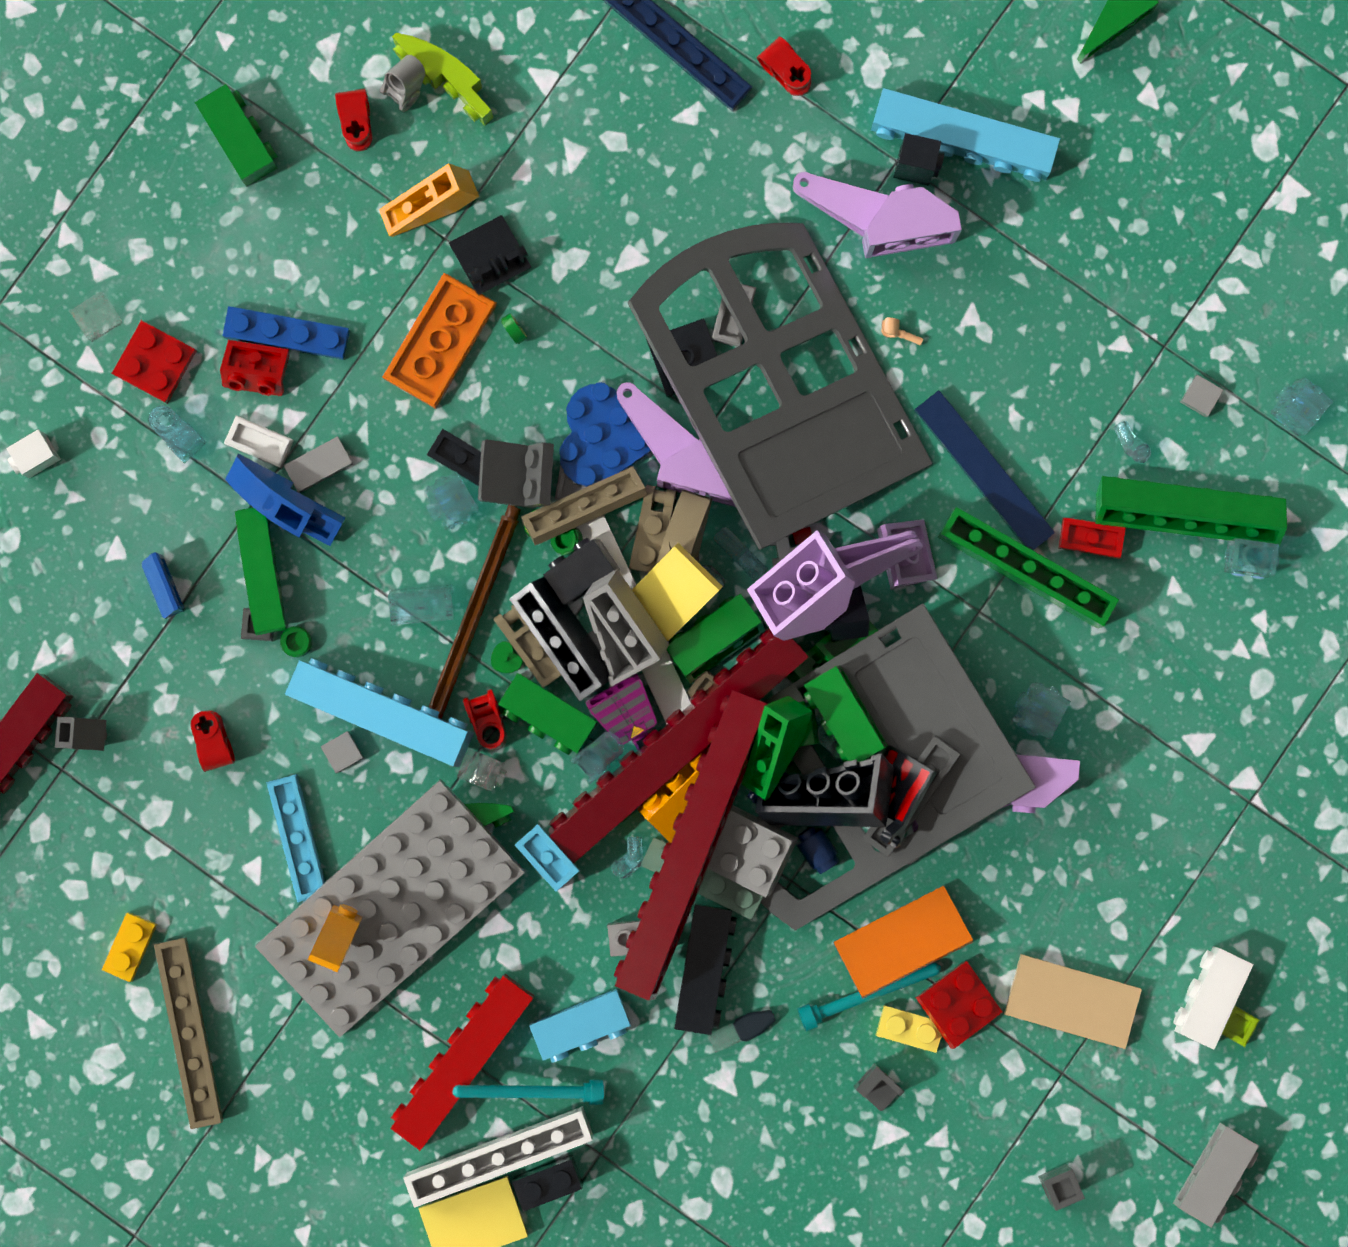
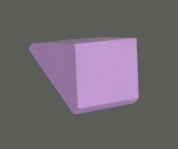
M924 519L884 524L877 529L879 538L906 531H914L923 544L922 549L916 555L886 570L891 590L938 579Z

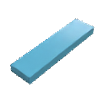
M298 774L266 783L297 902H301L311 896L326 881Z

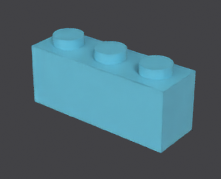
M614 989L530 1023L529 1027L542 1060L550 1058L551 1062L554 1063L568 1057V1051L579 1047L581 1051L598 1045L596 1039L608 1035L611 1040L626 1034V1027L631 1026V1022L618 989Z

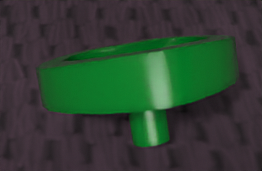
M503 641L495 646L491 656L493 669L501 673H513L521 668L522 658L514 653L513 646L509 642Z

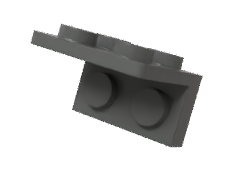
M488 439L483 440L481 445L478 500L527 508L549 506L554 444L542 442L533 445H522Z

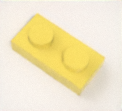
M883 1006L876 1036L937 1053L941 1033L930 1018L890 1006Z

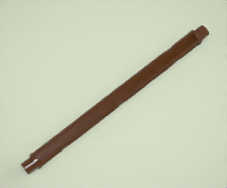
M508 505L505 515L501 516L500 524L429 704L430 708L440 712L438 715L440 719L443 717L511 538L519 523L517 519L521 509L515 506Z

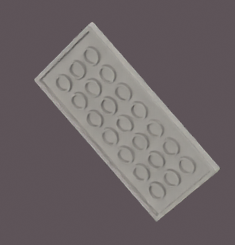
M440 779L260 940L255 947L326 1024L341 1037L522 876L525 870ZM340 904H345L355 908L358 911L357 914L363 916L339 971L335 972L308 961V958L333 905L339 907Z

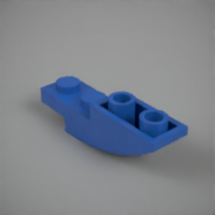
M239 453L225 479L258 512L299 538L302 532L331 546L345 520V517L292 490L293 482Z

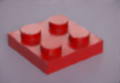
M141 320L111 374L168 404L197 350Z
M967 961L959 964L915 997L951 1049L958 1047L1003 1012Z

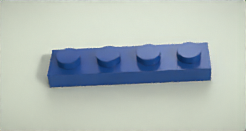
M228 306L222 336L232 340L344 360L350 330L345 327Z

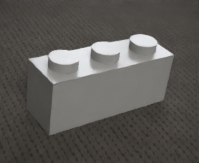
M1219 1123L1173 1204L1212 1228L1215 1222L1219 1223L1224 1217L1227 1210L1225 1204L1230 1195L1234 1196L1239 1191L1243 1181L1240 1178L1245 1169H1250L1257 1160L1258 1152L1256 1150L1259 1146Z

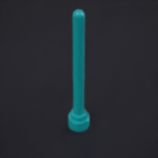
M932 963L863 999L860 993L856 992L819 1007L817 1005L810 1006L809 1004L799 1007L797 1010L806 1032L818 1027L817 1024L823 1022V1018L936 976L941 972V966L938 963Z
M589 1080V1083H583V1086L457 1085L453 1088V1095L457 1098L582 1099L583 1102H588L589 1105H603L604 1083L603 1080Z

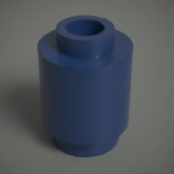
M811 826L798 835L800 841L796 846L810 867L816 869L819 874L826 872L840 861L836 855L838 851L822 828L815 830Z

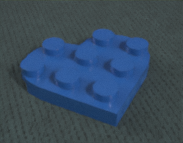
M598 382L580 388L571 397L566 407L567 423L571 433L564 439L559 454L560 465L565 476L574 484L588 487L628 469L652 452L619 403L617 391L614 388L607 386L605 383Z

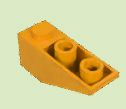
M707 747L637 809L671 843L676 833L673 830L674 821L679 812L683 813L688 802L684 800L689 785L691 783L695 784L699 772L696 771V767L703 753L707 754L709 750Z

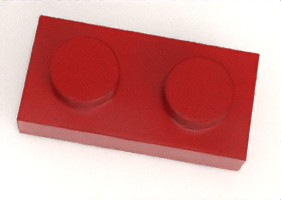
M1064 517L1058 549L1119 559L1122 555L1126 527L1101 525L1091 521Z

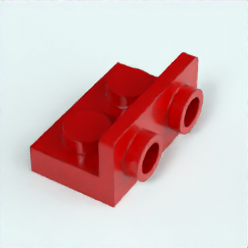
M228 340L220 367L222 386L234 391L244 390L257 392L265 396H282L284 391L283 379L290 357L289 349Z

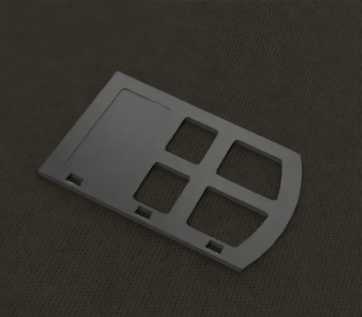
M803 223L752 225L707 238L682 251L662 265L627 302L759 550L933 464ZM788 250L797 261L820 304V309L773 331H767L731 267L729 259L765 251ZM809 255L818 269L814 273H811L804 260ZM701 271H707L744 337L745 343L692 367L685 360L659 311V306L686 281ZM828 331H832L836 334L853 365L854 373L803 396L797 390L781 360L780 354ZM853 338L856 339L863 354L857 357L848 342ZM757 366L761 369L779 403V409L730 432H726L722 429L703 391L705 388ZM900 421L908 436L902 440L893 425Z
M924 603L763 701L769 704L790 696L798 702L805 701L806 704L807 700L799 689L833 667L841 665L888 746L891 745L913 759L918 760L936 735L962 753L915 819L918 823L917 831L905 837L900 847L895 848L889 857L877 851L872 845L862 839L866 834L862 827L833 826L855 862L854 868L803 899L794 896L779 882L773 894L766 898L763 897L761 904L795 931L906 864L913 863L923 854L1036 788ZM897 629L902 639L886 647L881 638ZM813 745L799 746L792 758L802 775L813 773L814 769L826 767ZM887 748L883 749L882 751L878 752L877 754H881V753H882V754L884 755V753L886 752ZM774 825V826H776V827H778V828H782V827L785 826V825Z

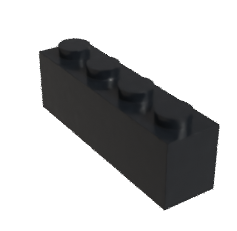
M545 576L531 582L510 598L518 613L579 701L593 694L609 682L608 668L605 660H602L599 649L570 607L563 605Z
M695 904L674 1025L676 1030L712 1035L713 1028L719 1029L722 1010H717L716 1005L718 997L724 998L727 979L721 978L723 966L729 967L732 948H726L728 935L734 936L737 917H731L732 910L701 904Z

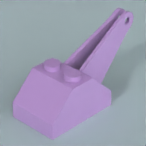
M808 172L798 173L793 181V190L798 196L863 237L862 244L865 258L953 244L962 230L957 210L925 188H914L913 184L896 187V191L891 192L890 195H885L816 176ZM806 182L808 186L802 187L800 183Z
M621 384L617 389V399L661 465L657 477V487L677 490L679 493L682 490H687L712 498L714 502L736 507L701 440L696 439L634 384ZM626 391H630L632 396L626 398L623 394Z
M817 530L752 584L747 591L773 635L783 641L824 630L847 610L854 588L897 563L916 555L922 549L923 544L914 531H906L892 536L834 548L828 537Z
M1016 754L1036 788L1006 806L1013 805L1012 812L1034 814L1036 808H1045L1079 780L1080 761ZM916 820L912 823L914 832L918 829Z

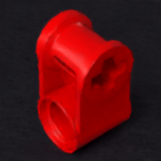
M779 36L757 56L758 62L765 71L774 77L788 93L793 96H802L809 91L811 87V70L784 38ZM795 75L797 78L803 76V81L795 80L792 82V76Z
M366 88L335 93L338 116L347 146L354 151L366 150L372 143L369 117L370 107ZM355 130H361L359 133L360 137L354 138Z
M489 689L487 694L473 699L464 698L463 703L479 743L491 751L502 748L506 743L507 733L493 689ZM489 728H497L500 731V738L494 744H487L484 740V734Z
M201 711L195 714L190 725L202 770L207 772L234 764L233 748L227 737L222 717L214 711ZM205 718L213 721L214 726L209 727V731L201 728Z

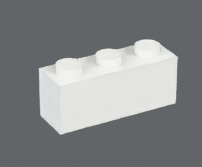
M1214 946L1211 951L1207 950L1200 962V967L1203 969L1198 980L1194 978L1187 990V996H1189L1185 1008L1180 1007L1174 1018V1024L1176 1025L1174 1031L1214 1050L1254 964Z

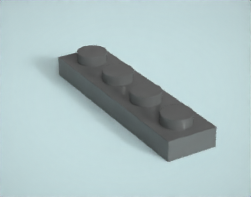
M936 735L917 761L937 772L909 821L905 833L962 754ZM887 818L886 827L893 822L889 818ZM870 827L862 839L889 857L895 847L886 844L880 838L881 833L886 827Z

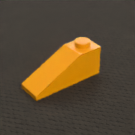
M448 163L380 208L379 211L389 236L394 237L457 212L477 199L479 194L469 170Z
M340 904L338 907L333 905L313 946L308 961L338 972L351 947L363 916L358 915V911L351 906Z

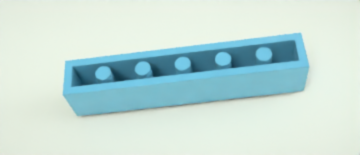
M885 88L882 90L871 131L876 132L878 137L886 140H893L894 137L903 140L905 133L941 141L939 151L945 152L944 156L951 157L955 154L965 157L964 160L970 164L982 165V162L994 166L996 171L1002 173L1018 172L1023 174L1025 179L1034 182H1040L1041 179L1046 180L1050 175L1060 138Z
M310 658L309 663L301 660L298 661L285 695L448 765L460 767L474 734L466 730L467 723L450 717L449 722L438 718L439 711L422 705L420 710L410 706L412 700L394 693L392 698L382 694L384 688L367 681L365 686L355 683L356 676L342 670H338L337 674L326 670L328 664Z

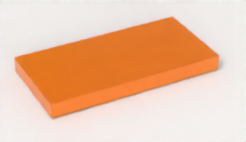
M443 273L382 378L436 409L497 307V302L483 294L478 296L474 289Z
M942 886L833 943L863 999L971 944L973 939L947 890Z

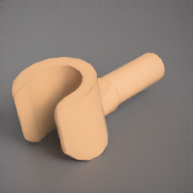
M887 317L882 321L881 332L883 336L888 338L899 337L921 345L923 338L899 329V319Z

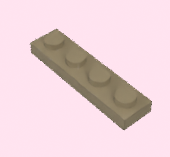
M632 466L550 503L549 506H544L530 512L521 518L536 546L646 496L647 492Z

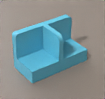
M537 824L515 844L518 850L556 892L580 871L549 837L540 824Z

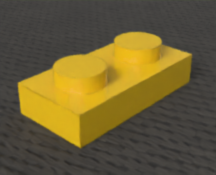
M127 912L102 971L128 982H133L157 924Z

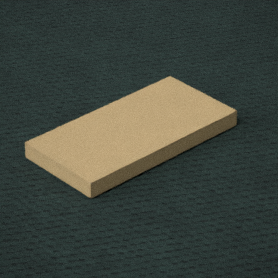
M1020 954L1004 1014L1126 1049L1142 989Z

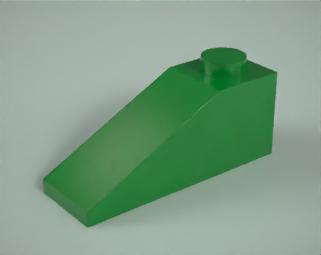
M1107 0L1077 58L1079 63L1081 64L1151 14L1157 7L1158 0Z
M790 696L764 706L743 778V786L764 800L770 798L805 737L812 714L810 709Z

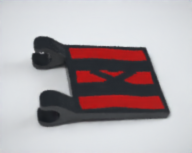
M889 745L884 756L895 767L888 818L893 822L883 830L880 838L886 844L898 848L903 842L905 829L937 772Z

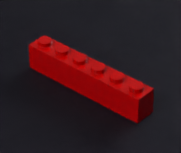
M506 974L501 979L496 976L485 989V992L489 995L481 1005L476 1001L466 1015L470 1019L463 1030L457 1027L447 1040L451 1047L446 1054L443 1055L439 1052L428 1066L433 1071L426 1081L420 1077L409 1092L414 1096L409 1104L406 1106L401 1103L391 1116V1119L395 1122L390 1129L419 1151L422 1150L459 1098L453 1095V1088L457 1085H470L535 996Z

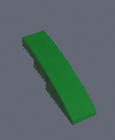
M255 508L235 511L241 560L255 635L286 630L280 576L276 567L269 519Z

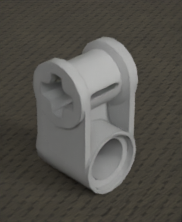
M406 55L385 74L380 93L390 96L399 104V109L402 112L410 109L420 96V89L425 77V69L422 63L414 56Z

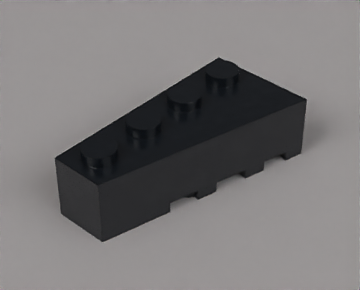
M881 753L871 756V759L860 762L852 760L844 762V765L830 769L822 767L814 769L813 773L801 776L797 773L781 777L769 799L764 800L758 796L755 812L769 825L886 827L895 767Z

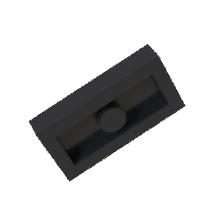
M442 428L427 456L479 487L481 451Z

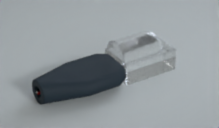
M771 1010L750 1012L737 1018L734 1023L713 1032L712 1035H708V1038L715 1053L740 1041L747 1042L760 1036L776 1019Z

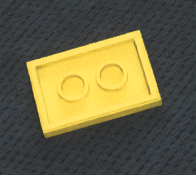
M677 543L632 591L665 639L669 641L723 586Z
M508 1176L419 1207L431 1247H501L528 1237V1232Z

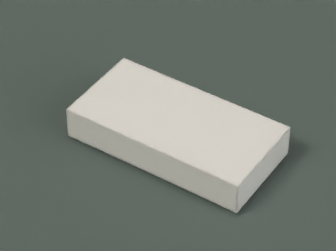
M236 416L224 444L282 469L294 440Z

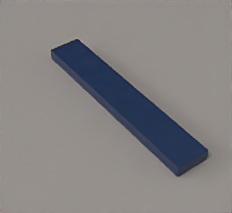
M603 0L732 112L751 92L752 86L652 0Z
M939 390L915 408L916 414L1024 546L1034 550L1055 533Z

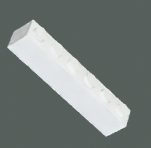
M582 1106L409 1171L403 1179L415 1208L593 1140V1133Z

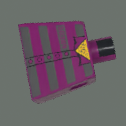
M637 674L609 687L585 702L591 714L620 746L632 740L636 749L639 750L645 745L642 741L649 734L647 730L657 724L643 683Z

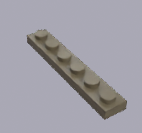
M187 937L154 944L190 1129L222 1123L223 1116Z

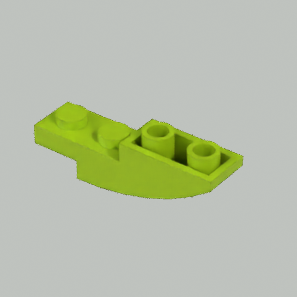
M397 32L392 36L396 46L393 48V51L401 60L406 55H412L422 63L425 69V77L422 82L424 85L430 83L436 89L445 82L442 85L445 91L454 100L457 97L460 98L465 104L463 110L474 122L479 119L485 126L493 119L492 110L476 94L482 89L481 80L466 65L445 50L425 40Z

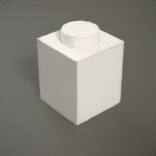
M39 429L6 448L11 456L7 459L11 468L17 475L21 473L27 478L33 477L61 460L46 433Z

